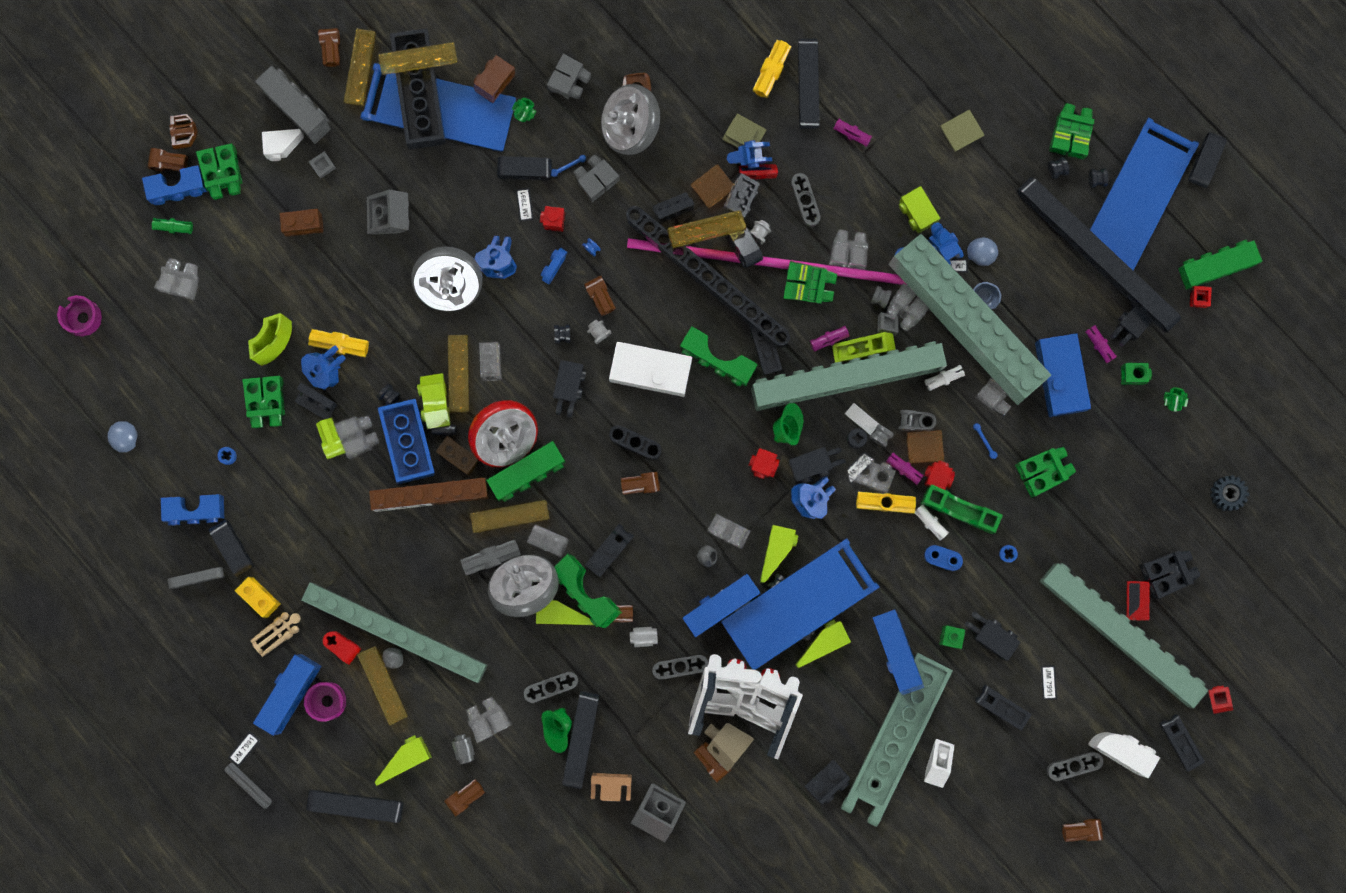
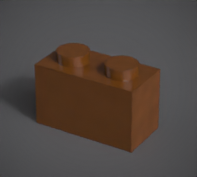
M496 55L493 60L490 59L486 63L482 74L479 73L473 81L475 92L491 103H494L515 76V68Z
M318 209L279 213L281 232L286 237L324 232L322 214Z

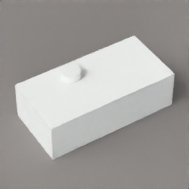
M617 342L609 381L684 397L692 357Z

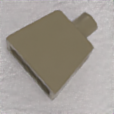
M726 723L721 730L710 724L704 732L712 739L707 750L728 772L754 740V738L729 723Z

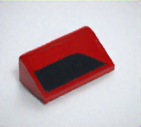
M762 164L758 168L748 169V166H739V173L751 179L776 178L778 168L776 164Z
M1127 581L1126 617L1129 620H1149V582Z

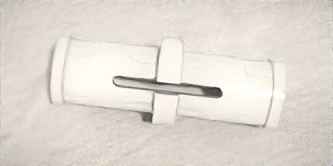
M961 365L946 372L943 370L939 375L926 379L925 384L929 386L927 387L928 390L931 391L944 384L945 386L949 385L951 381L964 377L965 373L963 370L961 371Z
M923 504L915 511V514L925 524V528H929L939 541L949 533L937 521L938 518L934 517Z

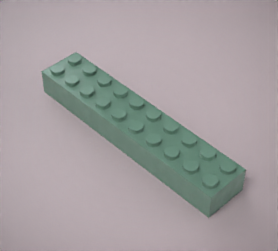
M922 234L892 258L888 265L1017 405L1051 376L1047 369Z
M936 341L929 342L921 348H917V345L910 346L903 352L892 350L888 351L884 356L873 354L868 356L866 360H861V358L851 359L847 364L836 362L832 363L829 368L818 366L806 373L804 370L793 372L792 376L787 377L786 374L774 376V379L767 381V378L758 379L751 388L756 411L942 371L947 366L942 343L936 344Z

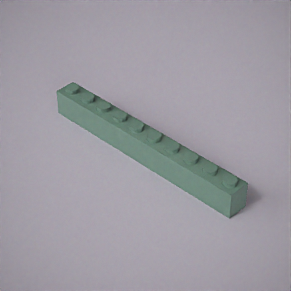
M1057 563L1049 569L1039 582L1188 708H1195L1208 692V689L1204 687L1205 683L1201 679L1193 678L1189 674L1190 670L1182 664L1179 666L1174 662L1175 658L1170 653L1161 651L1159 649L1160 645L1153 639L1148 640L1144 636L1145 632L1137 626L1134 628L1129 624L1130 620L1125 615L1116 613L1114 611L1115 607L1108 601L1103 602L1099 598L1100 594L1092 588L1089 590L1084 586L1085 582L1080 577L1071 575L1069 573L1071 570L1066 565Z
M309 583L302 598V601L476 683L481 681L488 666L473 657L315 583Z

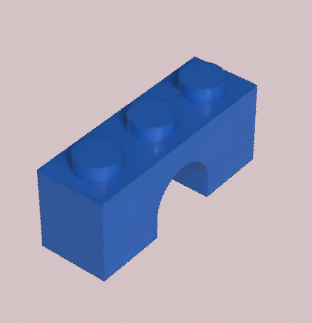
M197 165L180 169L181 179L175 186H168L166 178L162 174L142 178L146 199L151 204L162 205L168 200H183L185 196H201L203 192H207V189L205 188L200 167Z
M219 494L201 495L199 507L191 512L187 510L185 498L183 497L161 498V519L163 522H168V525H180V521H187V524H199V520H207V523H218V519H224V496Z

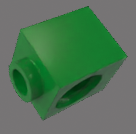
M1125 363L1121 366V385H1144L1152 377L1149 363ZM1134 369L1140 372V378H1136L1133 375Z
M943 626L939 645L962 649L965 630Z

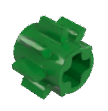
M527 98L518 99L512 107V110L515 111L514 117L521 122L530 121L537 112L533 109L534 103Z
M1172 388L1170 393L1165 392L1164 405L1171 411H1180L1182 406L1187 407L1188 394L1181 388Z

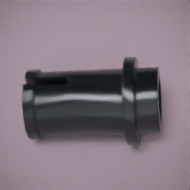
M450 423L449 426L432 428V435L449 436V438L457 435V425Z

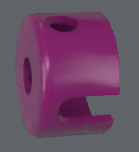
M75 295L68 297L67 299L71 303L66 308L62 306L58 308L57 317L60 325L68 332L77 336L91 335L101 324V310L97 304L84 296ZM87 313L88 321L80 323L78 321L79 314Z
M321 682L313 685L307 691L304 697V707L311 718L317 721H330L338 718L343 713L346 707V695L339 685L333 682ZM326 695L331 696L333 699V704L330 707H325L322 704V699Z

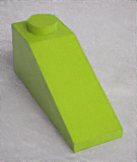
M886 332L836 343L832 346L835 363L847 362L855 358L865 359L873 354H880L882 356L886 355L888 351L896 350L893 334Z
M772 526L760 583H765L791 551L792 546L796 547L798 535H795L796 530Z
M554 600L536 613V624L593 625L590 618Z
M834 619L824 624L826 628L819 632L796 663L797 668L851 642L841 621L836 622Z
M414 735L404 740L406 744L400 747L375 781L376 786L431 758L422 737L416 738Z

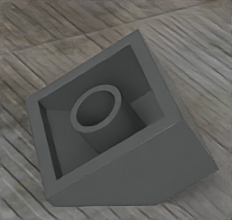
M386 190L368 196L367 234H397L409 230L408 193Z
M652 783L631 824L666 842L686 802Z

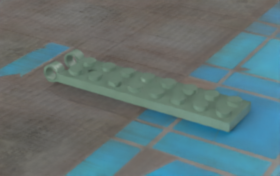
M919 653L916 654L914 660L925 688L905 695L898 691L841 806L842 810L851 813L858 798L875 806L867 820L868 823L875 827L878 826L953 671ZM872 781H878L879 785L877 788L871 786Z

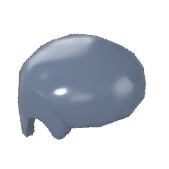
M976 238L970 242L967 248L968 258L978 266H989L995 262L998 256V247L989 238Z
M982 282L973 289L991 310L999 305L1001 293L996 285Z
M119 421L110 427L108 442L114 450L128 452L136 446L138 434L134 425L127 421Z

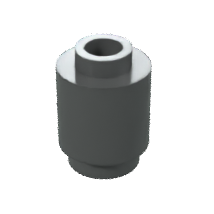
M465 734L455 736V740L451 743L459 764L475 760V752L470 736L466 737Z

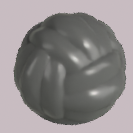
M708 545L703 546L698 551V561L704 567H711L717 561L716 550Z
M397 648L386 649L383 652L384 665L391 669L402 666V651Z

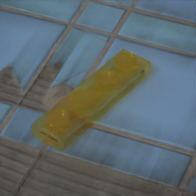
M356 29L344 102L347 104L364 106L376 37L375 31Z
M454 42L378 54L382 75L458 63Z
M741 210L670 227L667 232L672 247L676 248L746 230V224Z
M448 335L449 411L469 412L468 335Z
M546 500L470 514L473 533L550 519Z
M374 646L357 654L389 725L408 717L377 647Z

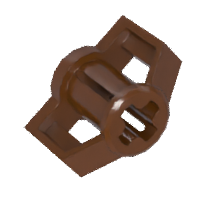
M188 114L170 116V135L173 149L191 147L198 136L195 122ZM188 121L191 122L190 124H183V125H177V126H176V123L188 122ZM190 137L188 140L178 141L179 138Z

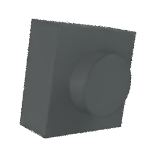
M325 151L309 161L320 179L336 169Z
M881 312L878 315V332L892 333L893 336H896L898 334V316Z

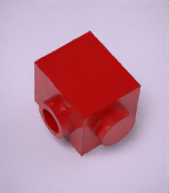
M545 206V211H541L540 223H543L544 230L563 232L564 208Z
M1217 686L1209 690L1213 714L1233 710L1229 687Z

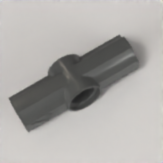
M511 540L499 546L483 549L478 554L462 559L461 563L467 576L483 569L487 570L499 566L502 562L521 554L516 540Z

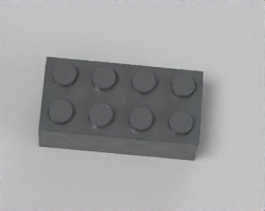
M271 66L255 81L262 92L314 144L331 130L328 125L330 121L326 118V115L319 108L317 109L313 102L306 95H303L293 82L289 81L281 69L278 68L276 70Z

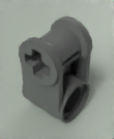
M900 410L901 426L898 427V430L929 432L936 425V418L931 413ZM929 418L932 421V425L925 427L922 424V419Z

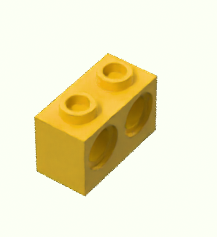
M248 577L235 590L262 618H268L281 604L254 577Z

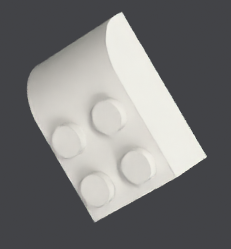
M1103 732L1094 736L1088 744L1138 776L1149 778L1160 757L1155 755V750L1148 746L1138 745L1139 741L1130 735L1124 734L1122 736Z

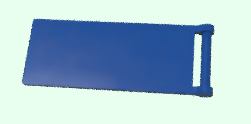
M375 63L364 112H361L360 118L366 121L404 128L395 69ZM381 73H387L377 113L373 115L371 111ZM436 79L445 139L503 152L514 111L512 107L516 98L500 94L494 103H491L475 92L473 87Z
M1149 117L1144 123L1133 148L1090 229L1132 270L1135 269L1199 145L1196 141L1192 142L1158 125ZM1151 129L1188 148V152L1186 153L1147 133L1148 130Z
M845 539L722 621L723 626L752 670L757 669L879 588L877 582L874 583L850 547L848 539ZM839 550H844L868 588L862 589L838 553Z

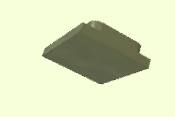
M970 110L940 125L954 152L984 136Z
M737 113L722 140L738 148L747 141L755 140L756 143L760 142L767 130Z

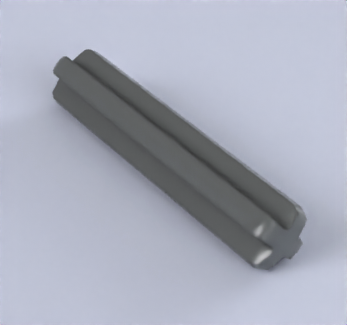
M230 763L224 771L264 809L269 807L272 800L235 764Z

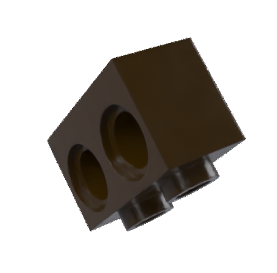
M448 436L436 451L468 476L471 475L480 463L473 454Z

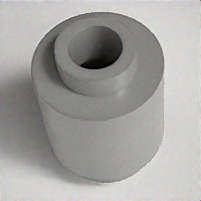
M633 628V632H630V644H634V647H647L658 644L657 628Z

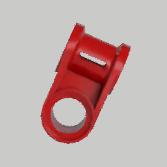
M337 631L329 632L323 637L324 646L348 665L351 664L361 650L357 644ZM336 636L335 641L337 643L330 644L331 640L329 639V637Z

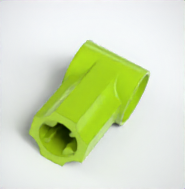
M329 418L316 423L323 442L322 448L326 458L330 459L346 453L344 443L341 437L338 436L333 419Z

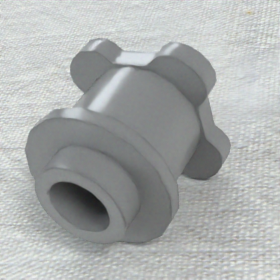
M760 220L754 222L755 226L749 232L755 242L762 245L765 242V236L771 230L767 222Z
M595 320L588 325L589 330L587 332L592 334L596 344L611 334V331L607 330L602 324V320L599 322Z

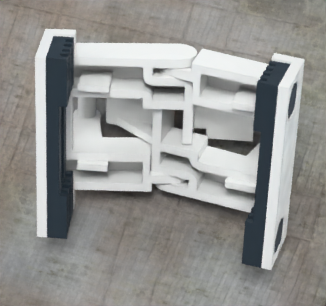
M711 655L708 667L704 669L692 706L688 734L700 736L705 713L728 716L737 714L775 733L767 756L778 760L803 696L798 692L800 682L798 678L790 677L786 685H784L780 681V675L777 670L767 668L762 673L756 670L746 669V664L742 660L736 658L730 660L727 666L723 668L721 667L720 656ZM716 688L727 689L731 694L717 693ZM756 696H759L760 698L772 702L777 706L775 707V709H772L766 706L765 704L759 702L760 699Z

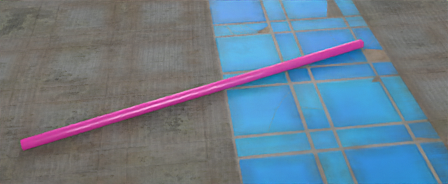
M628 238L627 248L661 252L649 241ZM687 246L700 258L740 263L734 252ZM676 249L673 254L678 255L684 254L680 249ZM763 256V261L754 265L789 269L790 261L794 260ZM794 261L827 268V271L837 273V276L907 285L898 274Z

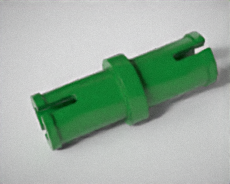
M153 218L152 230L169 231L172 234L175 232L192 234L193 222L176 221L175 218L170 220Z

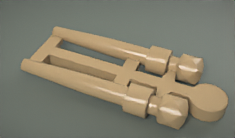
M287 612L281 614V617L274 619L273 623L250 641L257 652L263 657L286 639L289 640L293 634L299 632L298 626L290 628V625L292 623H299L301 617L297 613L289 616ZM283 623V626H281L279 629H277L276 626H279L280 624ZM288 629L283 635L281 634L283 630ZM274 630V633L258 644L256 642L269 631ZM275 636L279 637V639L275 641L271 646H269L265 651L261 649L262 646H264L266 643L272 640Z

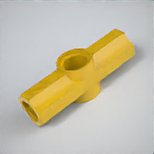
M777 40L769 57L765 59L762 65L761 74L753 88V92L756 95L768 97L775 80H778L783 70V64L790 52L791 46L788 43Z
M312 329L308 345L327 350L336 345L339 349L336 354L345 355L346 353L366 357L369 341L352 338L343 333H328Z
M857 493L856 509L915 513L916 497L891 495L888 493ZM883 498H888L891 501L889 508L882 506L881 500Z

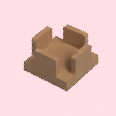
M593 773L591 778V799H595L596 784H600L601 800L620 801L622 785H627L626 801H630L632 775Z

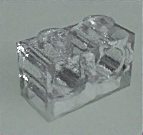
M864 455L863 458L859 457L857 459L850 480L886 494L896 471L892 470L891 465L874 463L873 458ZM861 465H866L869 468L868 475L860 473L859 468ZM879 472L887 475L886 482L878 480L877 475Z
M716 514L707 532L742 549L751 531Z

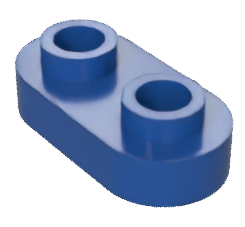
M562 248L554 250L550 258L552 262L549 267L545 266L541 273L543 282L547 284L552 282L567 256V251Z
M937 545L928 547L924 552V558L929 564L949 571L958 570L963 563L962 556L958 552ZM933 551H936L938 553V557L936 559L932 557ZM952 557L956 559V564L954 565L950 563Z

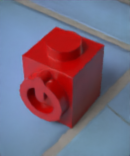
M759 448L757 455H752L749 466H752L751 472H754L753 476L760 479L768 478L769 476L774 477L780 461L776 459L777 454Z
M943 461L934 462L931 466L928 465L924 476L927 479L924 485L929 486L932 484L941 489L949 490L954 480L955 472L952 471L953 469L949 467L948 463Z

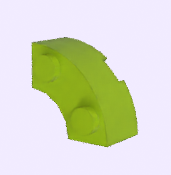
M281 313L264 318L260 332L255 338L248 341L250 359L263 366L277 358L285 349L290 339L292 321Z
M443 373L420 377V384L417 385L419 396H422L423 399L422 422H426L427 429L449 426L450 413L449 407H447V391Z

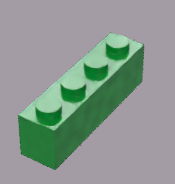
M1247 240L1236 243L1234 248L1230 249L1229 246L1219 249V253L1212 255V252L1201 255L1199 260L1195 261L1192 258L1184 261L1183 266L1178 268L1186 290L1263 262L1255 241L1247 242Z
M552 441L486 481L498 501L503 500L506 502L513 498V493L518 490L523 492L530 488L529 484L535 480L538 483L547 478L546 474L552 470L554 473L564 467L562 464L566 462Z

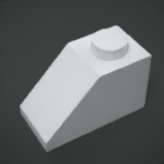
M300 129L262 132L264 156L270 161H279L281 158H286L304 138V134Z
M938 739L935 740L926 767L924 782L943 788L951 772L954 752L953 744Z

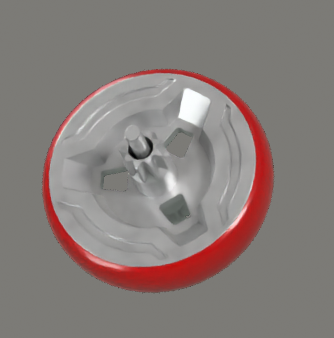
M512 400L494 402L483 408L473 419L468 432L470 449L480 462L488 466L506 467L513 465L523 459L533 448L538 434L537 422L533 413L519 402ZM518 424V427L512 431L510 427ZM499 443H502L504 448L499 449Z

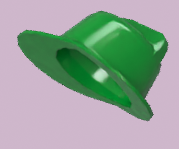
M795 403L787 404L782 416L773 424L774 441L776 443L796 445L799 442L804 420L801 409Z
M560 708L553 712L545 711L541 716L545 741L553 751L562 753L568 747L567 734L571 730L572 721L567 715L565 708Z

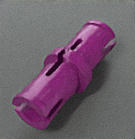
M838 119L834 126V130L848 136L849 140L853 139L865 145V147L868 146L872 136L859 130L857 126L854 125L853 127L841 119Z
M1096 325L1091 327L1092 331L1090 329L1085 331L1095 346L1093 347L1095 350L1098 349L1106 363L1117 357L1107 344L1108 340L1103 338Z
M843 326L832 332L827 331L825 335L810 340L813 351L816 352L821 348L829 345L833 346L834 343L848 338L849 333L847 328Z
M894 452L886 461V463L898 470L901 476H906L916 485L924 476L910 466V462L906 463Z

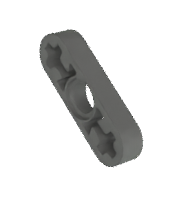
M803 173L795 174L792 178L791 186L803 223L808 227H815L820 221V213L808 177ZM798 178H800L801 181H804L802 185L803 190L808 189V191H802L800 194H798V192L801 191L800 185L795 184ZM807 195L810 197L811 203L803 205L800 198ZM812 206L814 209L810 210L811 214L816 216L814 222L806 219L809 216L807 209H810Z
M223 567L169 578L167 581L169 589L223 578L225 575Z
M702 655L661 661L653 666V675L657 679H667L704 672L705 667H708V660ZM697 658L705 661L702 669L694 666L692 667L693 671L689 672L688 659H691V663L697 662ZM679 661L684 662L686 665V670L682 673H678L675 670V664ZM668 663H672L673 675H669L670 671L664 672V676L656 673V669L659 668L658 665L667 668L669 667Z
M566 672L532 684L524 690V698L528 702L534 703L568 691L577 686L578 677L573 672ZM567 675L571 678L574 677L575 681L572 682V686L564 684L562 685L564 689L560 690L557 678H560V681H564ZM550 681L554 682L557 686L556 691L553 693L547 692L545 688L546 684ZM542 684V690L546 696L542 697V693L535 695L536 699L528 697L527 694L530 692V688L536 691L540 689L538 685Z
M1088 752L1051 763L1047 767L1046 772L1050 779L1060 781L1100 769L1103 765V758L1096 752ZM1091 756L1098 759L1095 762V766L1093 764L1084 765V762L1081 760L1084 758L1085 762L1090 761ZM1072 761H1078L1080 764V769L1077 772L1070 770V763ZM1056 766L1057 769L1065 768L1068 774L1066 775V772L1062 771L1058 773L1057 777L1052 774V771H1054Z

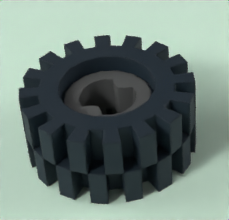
M1226 476L1214 482V487L1210 490L1213 491L1210 497H1213L1214 500L1212 502L1217 504V508H1222L1223 511H1233L1244 506V503L1248 501L1246 497L1249 496V493L1246 491L1248 486L1245 487V482L1240 481L1241 478ZM1228 488H1231L1234 492L1231 499L1225 494L1228 492Z

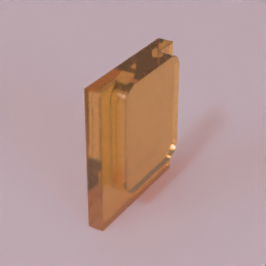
M718 164L691 184V187L708 208H711L728 195L733 186V183Z
M942 430L907 433L909 462L944 461Z

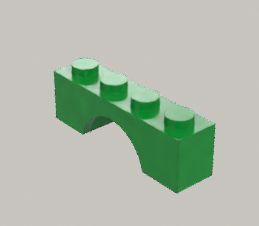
M691 326L680 345L681 353L697 358L699 360L698 363L706 368L711 366L715 369L714 372L722 377H725V375L732 379L731 382L735 385L746 387L758 364L742 355L731 361L717 359L708 348V335Z
M932 484L927 487L921 504L990 534L996 533L1003 516L986 507L964 501Z
M567 554L555 566L559 584H563L567 588L566 593L572 599L575 598L579 602L578 607L584 613L587 612L591 616L590 621L593 625L607 628L622 613L610 598L603 596L592 599L586 594L583 588V577L586 569L574 556Z

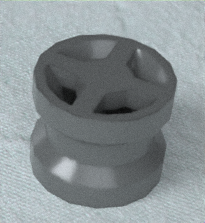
M877 286L871 304H879L881 308L885 309L892 291H885L880 286Z
M878 424L875 433L871 434L869 438L878 445L886 447L888 439L892 438L894 434Z

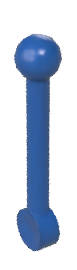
M581 155L579 159L557 170L552 169L551 176L556 177L561 171L579 162H585L586 156Z
M974 424L973 428L979 433L990 452V458H997V453L992 450L983 435L980 424Z

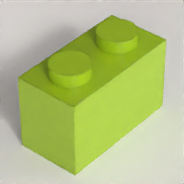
M921 186L901 197L899 208L903 214H907L910 219L908 221L910 227L916 230L917 233L924 231L940 220L939 215Z

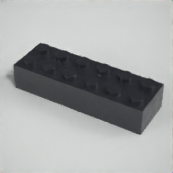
M428 29L391 33L390 39L406 145L409 150L445 145L446 139Z

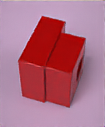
M1193 286L1190 293V307H1210L1212 287ZM1197 296H1201L1202 300L1197 301Z

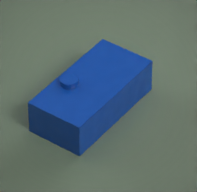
M1070 334L1038 340L1035 343L1038 361L1051 374L1042 383L1048 416L1054 417L1079 413L1091 409L1078 335Z
M416 399L379 407L378 413L396 484L399 485L434 476V469Z
M746 574L714 597L710 598L708 595L699 601L701 605L682 619L694 637H697L759 595L760 591L749 575Z
M892 610L873 617L889 661L886 662L890 674L893 673L900 693L905 695L925 688L897 612Z
M302 654L294 655L284 673H280L274 682L276 686L253 724L273 736L281 734L322 666Z

